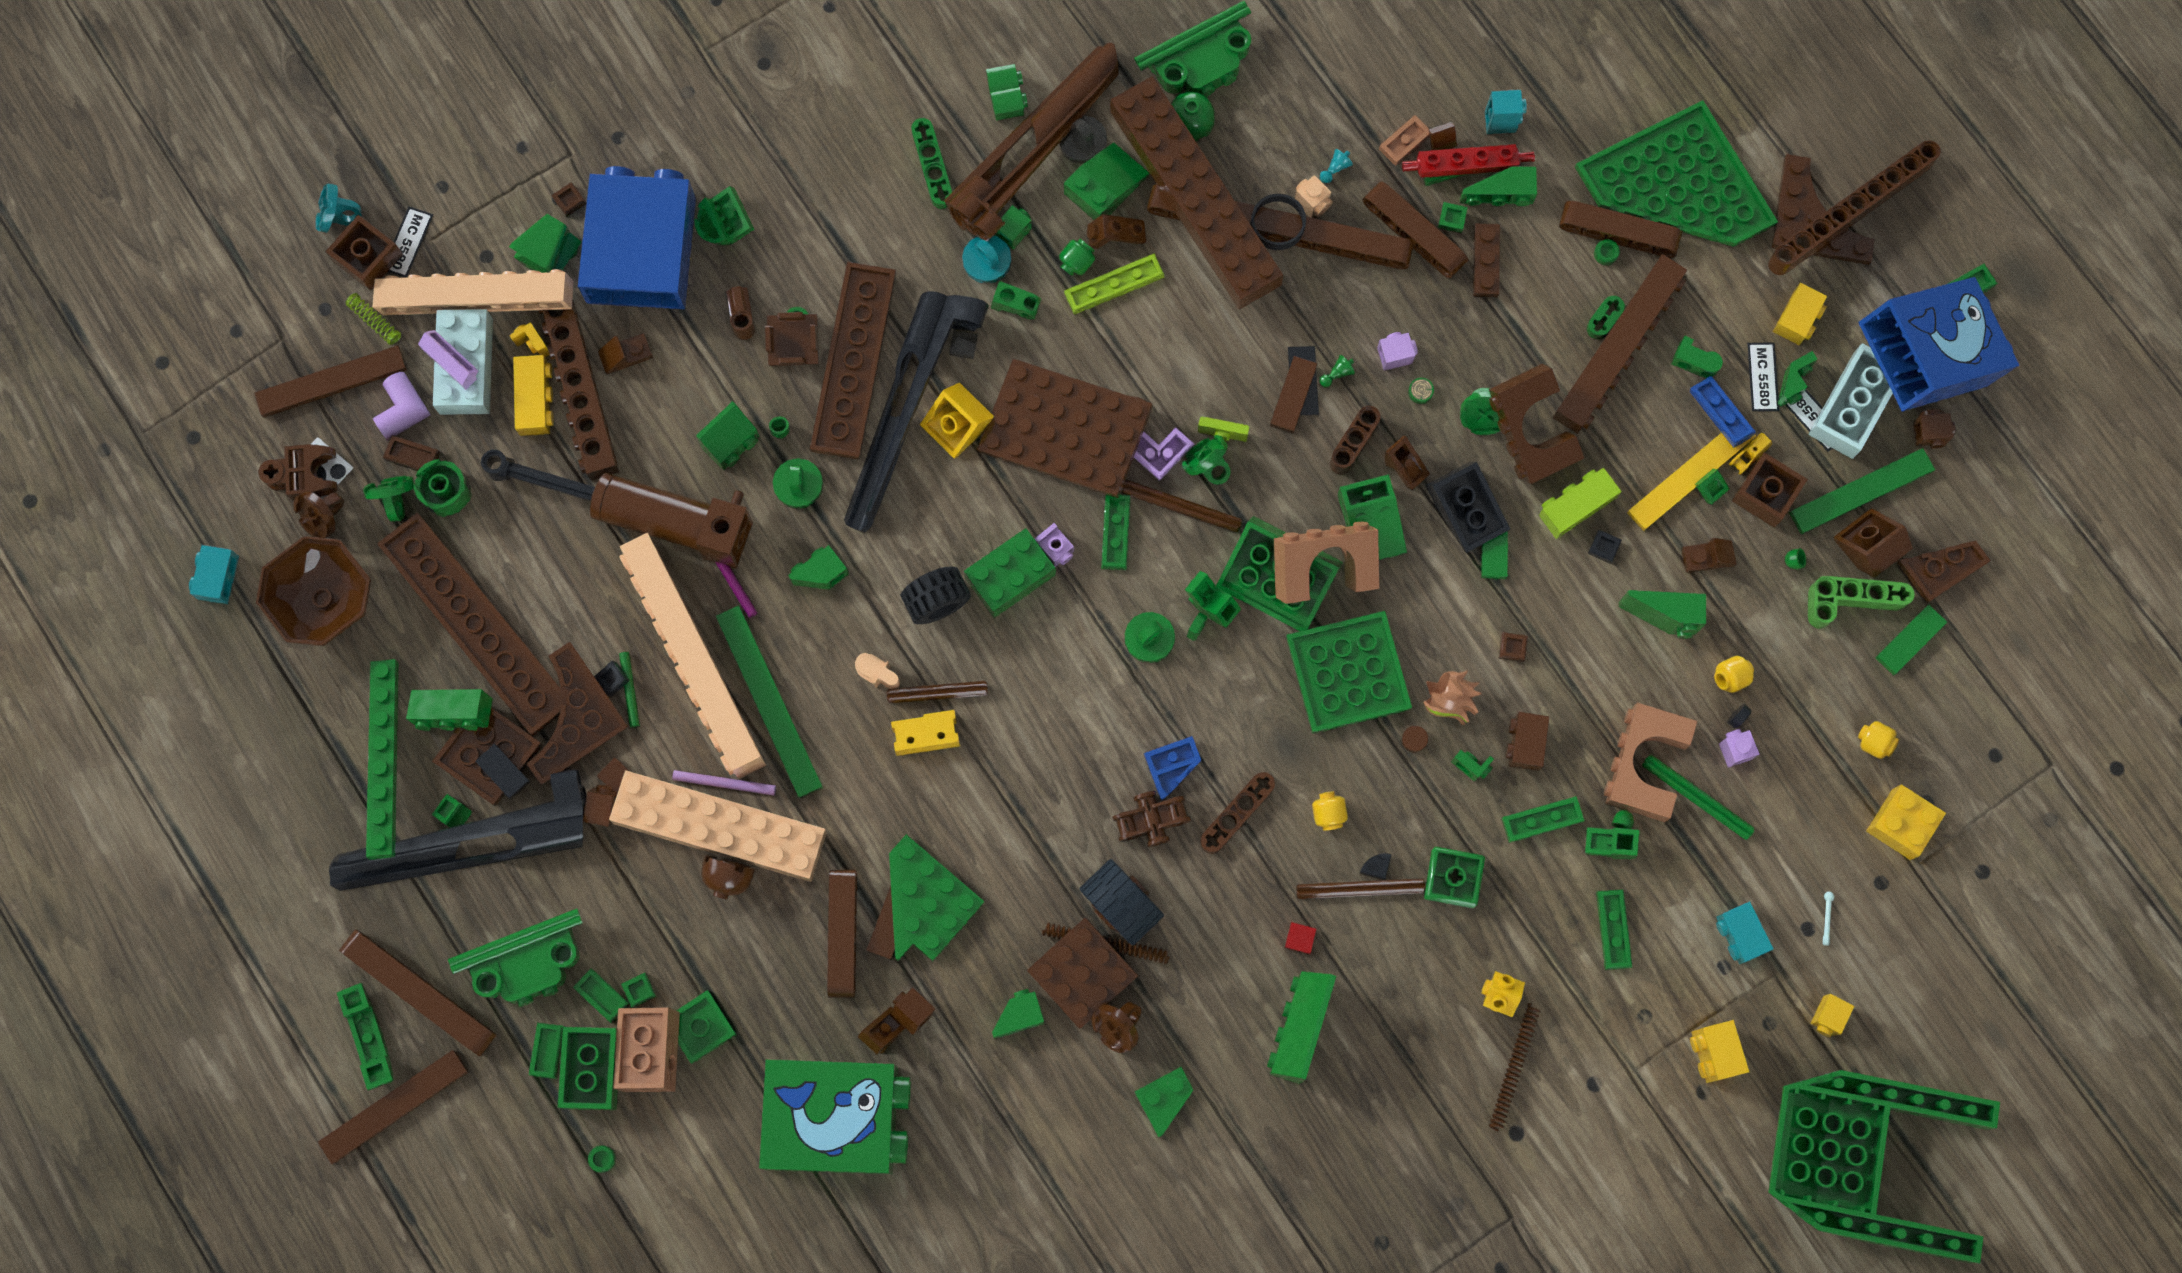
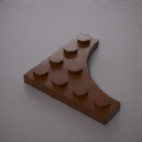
M1786 154L1784 157L1776 211L1778 223L1774 226L1771 248L1776 249L1826 212L1812 184L1811 158ZM1847 229L1814 253L1813 256L1870 265L1875 239L1859 235Z
M568 642L548 656L558 675L562 704L558 724L552 737L545 747L532 760L526 763L541 785L551 779V774L563 771L628 727L571 642Z

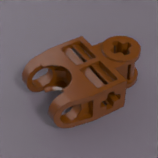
M311 444L284 446L285 459L267 460L260 465L258 470L259 478L269 488L275 491L286 490V495L292 501L295 500L296 496L306 491L315 493L321 498L338 490L337 482L317 477L319 467L328 463V460L336 458V449L332 447Z

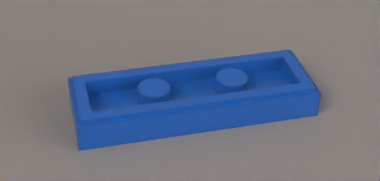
M1712 376L1690 388L1692 396L1733 448L1755 436V430Z

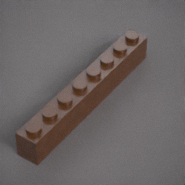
M1661 255L1557 409L1553 419L1576 434L1580 432L1582 427L1586 430L1595 418L1591 415L1595 408L1600 410L1608 399L1604 395L1609 388L1614 390L1621 379L1618 376L1622 368L1627 370L1634 360V357L1631 356L1635 349L1640 351L1648 338L1644 336L1649 329L1653 332L1661 320L1657 317L1661 310L1667 311L1674 300L1670 296L1674 290L1679 293L1687 281L1683 278L1687 272L1686 268L1667 256Z

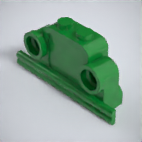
M1242 1L1140 54L1134 60L1141 71L1149 67L1166 92L1177 94L1184 89L1186 92H1198L1207 97L1214 93L1216 88L1222 85L1228 86L1236 81L1240 60L1247 56L1251 45L1249 31L1243 28L1238 20L1250 15L1251 10L1246 2Z
M578 908L449 958L448 962L453 974L469 968L473 979V989L479 996L496 998L501 995L504 1000L518 1004L519 1007L534 1002V997L543 994V997L551 996L559 992L558 988L564 985L566 981L564 969L575 966L580 958L572 927L583 924Z

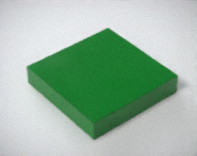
M709 990L676 1010L680 1012L678 1044L691 1064L737 1035Z

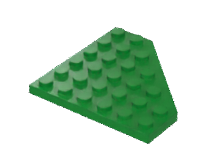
M1703 100L1575 165L1576 171L1598 207L1679 228L1683 233L1735 247L1776 226L1778 220Z

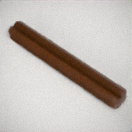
M986 681L890 688L887 689L888 703L986 696L988 694V685Z

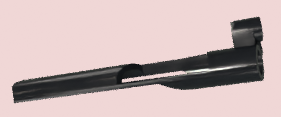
M934 291L922 293L898 356L896 377L844 518L847 526L860 532H866L871 528L893 474L909 426L951 329L958 332L960 330L974 332L976 329L981 328L989 308L985 301L960 295L946 296ZM912 353H914L919 360V365L903 410L898 417L890 416Z

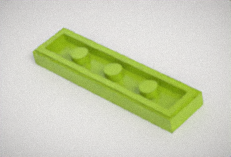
M1154 253L1064 290V294L1075 315L1164 278V273Z

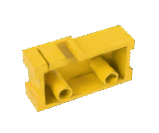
M955 710L924 714L923 717L892 721V730L896 736V742H894L896 756L960 747L958 733H955L954 726L957 723Z

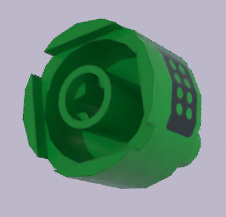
M432 460L425 463L417 471L414 491L417 498L430 512L440 517L450 516L460 512L471 500L472 494L469 481L453 462Z

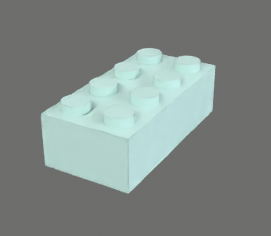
M487 309L437 310L436 332L478 370V373L475 376L477 380L465 390L434 362L433 407L440 415L490 414L493 318Z
M1862 343L1853 353L1808 434L1851 459L1862 450L1893 394L1869 346Z

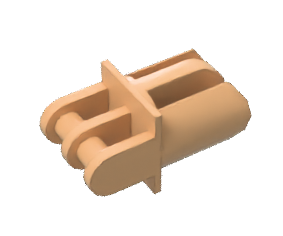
M862 653L856 658L855 668L858 675L872 683L875 688L880 683L889 689L900 687L897 674L889 670L890 665L888 661L884 662L868 653Z

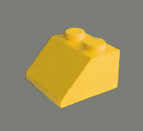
M959 382L941 392L920 423V426L955 459L984 432L994 416Z

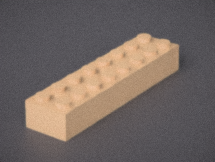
M625 770L609 818L614 825L808 882H812L827 834L826 830L821 827Z

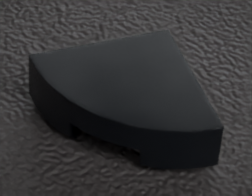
M1382 853L1371 857L1364 863L1359 874L1385 880L1392 854Z

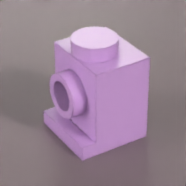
M1055 523L1035 538V541L1055 567L1060 563L1061 565L1066 564L1073 557L1074 546L1057 528ZM1054 542H1059L1061 544L1059 548L1054 549L1051 546Z

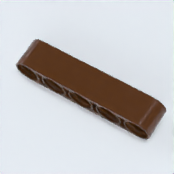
M1380 181L1362 199L1364 205L1401 238L1411 240L1414 243L1413 249L1446 278L1451 279L1468 262L1467 255L1385 182Z
M1578 201L1565 202L1559 227L1566 232L1600 241L1610 239L1619 246L1657 256L1663 254L1668 258L1677 256L1682 231L1679 228Z
M830 870L828 998H855L856 870Z

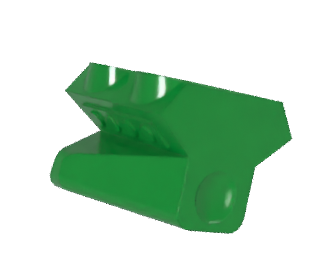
M546 214L515 239L509 248L517 252L514 258L522 265L541 273H550L554 269L564 271L568 261L577 255L578 247L582 241L575 237L564 223Z

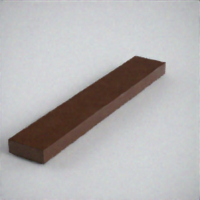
M397 345L255 392L254 394L260 414L264 418L389 377L398 372L407 371L401 348Z
M452 1050L319 1140L318 1144L330 1163L335 1164L463 1077L469 1071L456 1051Z

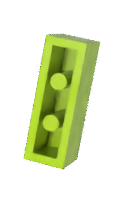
M1604 467L1598 472L1594 469L1582 477L1583 482L1577 486L1572 483L1562 491L1564 495L1558 499L1551 497L1541 505L1543 509L1538 516L1556 539L1618 498L1622 491Z

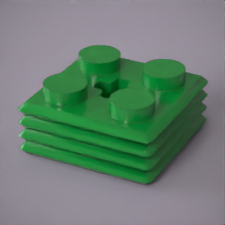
M1434 847L1431 851L1424 898L1436 902L1475 908L1478 905L1485 856ZM1453 871L1457 872V877L1461 878L1455 884L1448 878V875H1451Z

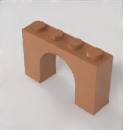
M1355 522L1350 527L1334 525L1330 527V530L1309 529L1305 534L1290 532L1283 534V537L1274 538L1276 598L1286 604L1310 600V566L1314 558L1321 551L1330 547H1339L1343 552L1346 587L1355 592L1379 589L1378 529L1370 526L1368 522Z
M1637 703L1632 709L1628 708L1624 723L1628 725L1626 732H1622L1618 740L1617 747L1621 748L1619 757L1615 756L1611 765V771L1614 772L1612 782L1608 781L1604 790V796H1607L1605 804L1666 822L1671 819L1677 794L1643 782L1634 769V752L1638 745L1648 741H1657L1686 750L1691 745L1697 721Z

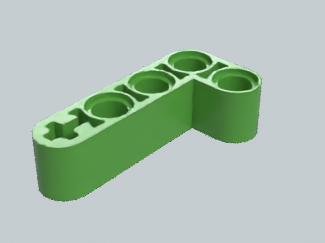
M1822 576L1810 586L1808 591V621L1815 628L1826 627L1836 618L1837 606L1898 611L1913 601L1915 593L1909 584L1902 582ZM1818 586L1826 587L1828 595L1820 593ZM1844 587L1852 590L1853 597H1849L1844 593ZM1869 590L1876 591L1879 598H1872ZM1823 610L1827 614V620L1821 619L1817 611Z

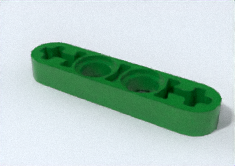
M919 118L913 122L911 130L930 199L936 208L946 209L948 208L946 203L937 198V187L941 186L943 194L946 195L945 199L952 193L936 134L931 121L926 118ZM921 126L927 129V140L923 141L922 134L919 132V127ZM927 147H932L936 151L935 155L931 158L924 157L922 151ZM933 169H938L942 172V176L937 180H933L928 176L929 172Z

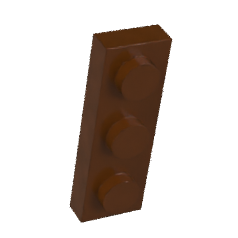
M1475 223L1473 297L1498 298L1500 224Z

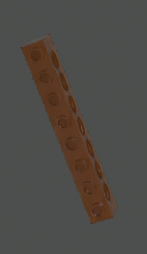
M572 300V309H561L563 313L559 317H552L553 313L557 310H538L539 314H544L545 322H541L545 336L550 337L551 344L547 345L551 359H556L557 367L554 368L557 382H562L564 390L560 391L561 399L564 405L568 404L570 413L566 414L569 427H574L576 436L572 437L575 450H580L582 459L578 460L582 474H587L592 481L599 479L604 473L613 475L620 473L576 308ZM562 333H569L566 339H558ZM575 355V359L572 362H564L567 356ZM581 378V382L578 385H570L573 379ZM580 401H588L584 408H576ZM586 424H594L591 431H583V427ZM592 447H600V451L597 454H589Z

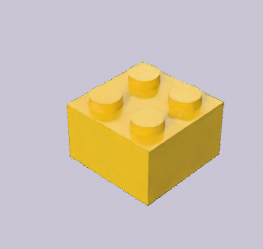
M1901 784L1891 790L1866 832L1909 860H1912L1921 855L1946 813Z
M1734 1020L1691 1032L1693 1036L1690 1037L1691 1047L1695 1053H1698L1700 1060L1698 1070L1702 1079H1706V1083L1749 1072Z

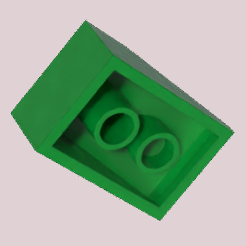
M1113 142L1081 165L1064 182V195L1095 220L1102 214L1111 215L1150 173Z
M1628 590L1619 601L1621 609L1668 634L1677 635V638H1692L1693 635H1696L1706 625V594Z

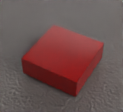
M1291 922L1284 948L1310 955L1316 928Z

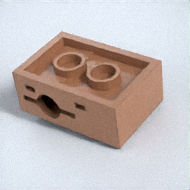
M618 1008L613 1089L623 1092H675L680 1012L671 1008Z

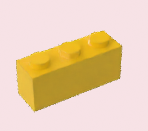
M544 355L513 357L515 429L520 436L550 434V426L554 425L553 412L549 408V402H553L552 387H549V378L553 377L552 364L548 363Z

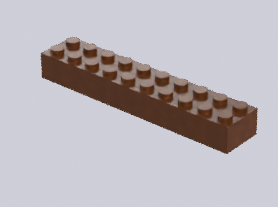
M1151 76L1110 99V113L1237 308L1240 310L1280 287L1283 280L1282 272L1154 77Z

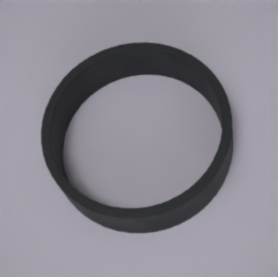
M1271 194L1262 198L1255 205L1251 217V226L1263 245L1271 250H1285L1297 244L1303 236L1306 225V214L1302 205L1295 198L1286 194ZM1271 202L1287 203L1300 214L1302 228L1298 235L1289 241H1269L1256 229L1254 217L1258 210Z

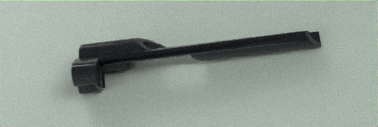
M573 769L551 774V785L555 801L395 841V857L369 860L366 857V848L338 854L329 866L330 886L342 891L582 847L583 809H585L587 794L585 787L581 783L579 770ZM505 833L510 834L516 840L514 849L455 859L461 841Z

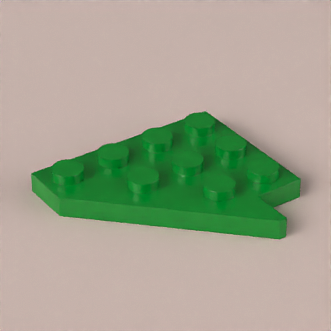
M906 834L889 853L895 959L899 961L914 945L933 962L981 908L984 901Z

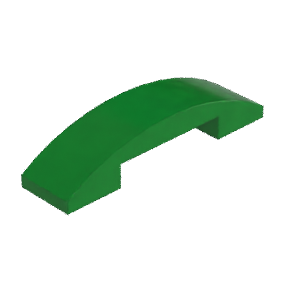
M363 983L336 992L343 1015L347 1018L362 1064L360 1069L367 1090L370 1091L393 1082L392 1066L383 1033Z

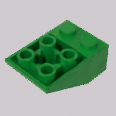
M1389 474L1339 488L1337 496L1346 526H1353L1355 522H1368L1370 526L1378 529L1379 560L1407 553L1397 501Z

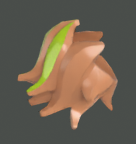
M1468 670L1459 673L1448 671L1440 677L1438 683L1426 682L1431 697L1423 703L1427 711L1432 715L1455 718L1461 725H1465V722H1469L1467 711L1474 715L1479 713L1472 699L1473 696L1482 694L1474 690L1479 682H1469L1463 679Z

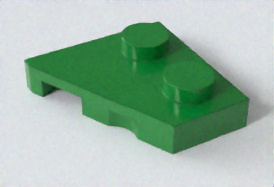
M1179 1067L1134 1092L1158 1138L1164 1134L1193 1092V1088L1182 1067Z

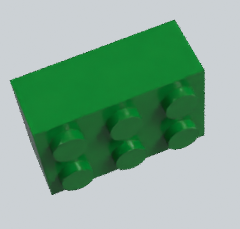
M1025 528L964 570V576L993 618H995L1056 576V568L1027 528Z
M563 1027L558 1108L617 1111L618 1090L613 1089L617 1028Z

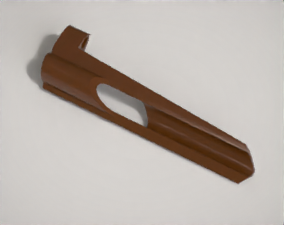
M1109 42L1104 46L1096 47L944 200L952 218L963 231L967 229L972 235L989 241L1003 227L1005 221L1003 222L997 215L999 211L1119 75L1117 53L1113 43ZM1033 127L1036 147L1001 182L1000 169L1005 154Z

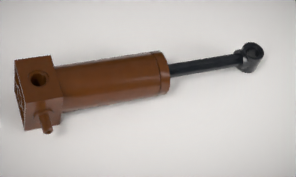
M489 450L481 458L482 468L489 478L494 481H508L510 478H514L591 501L590 516L592 519L638 533H648L649 536L699 550L703 559L723 563L735 569L738 567L753 525L747 507L740 506L744 493L739 490L734 492L731 503L712 498L711 504L607 473H604L598 480L596 487L516 464L514 459L506 457L499 450ZM495 462H501L500 467L491 469Z

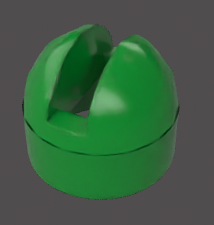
M778 416L769 423L770 432L774 437L782 439L789 434L790 426L786 418Z
M1801 548L1790 550L1785 555L1784 561L1786 566L1790 569L1805 568L1807 560L1804 550Z
M1627 810L1617 812L1612 821V826L1615 828L1632 829L1634 825V817Z

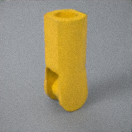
M1760 433L1733 458L1729 465H1734L1739 470L1738 474L1741 475L1772 446V441L1765 434ZM1742 455L1750 461L1748 464L1740 458Z

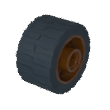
M1109 859L1080 887V891L1091 902L1094 912L1111 930L1120 933L1131 945H1135L1164 917L1163 912L1147 897L1150 893L1133 875L1129 877L1112 859Z

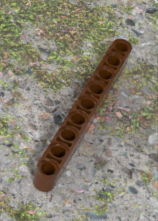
M1931 140L1920 143L1776 248L1769 259L1768 267L1770 271L1776 275L1787 274L1929 171L1940 156L1941 149L1939 145Z

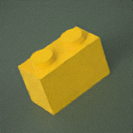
M1800 282L1788 301L1773 332L1797 345H1800L1804 339L1809 340L1816 329L1813 326L1815 319L1820 320L1827 306L1823 305L1827 296Z

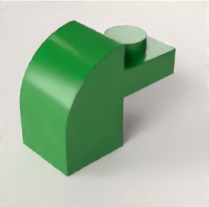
M1199 571L1185 589L1190 596L1188 599L1190 603L1201 613L1207 615L1209 619L1224 628L1228 627L1241 610L1232 595L1217 588L1208 574Z

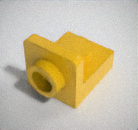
M531 322L527 325L518 326L514 333L510 335L517 347L526 342L533 354L538 352L539 355H544V357L550 355L547 346Z

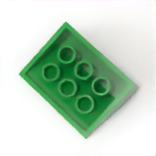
M1253 516L1247 522L1216 586L1298 631L1308 630L1343 562L1321 551L1314 558L1310 566V600L1289 604L1282 602L1276 598L1274 538L1283 537V534L1286 532Z
M1301 971L1299 977H1293L1289 991L1294 992L1292 1001H1286L1282 1017H1286L1283 1028L1278 1027L1274 1042L1279 1044L1276 1053L1271 1052L1267 1063V1067L1271 1068L1269 1075L1297 1084H1301L1306 1080L1336 980L1335 975Z

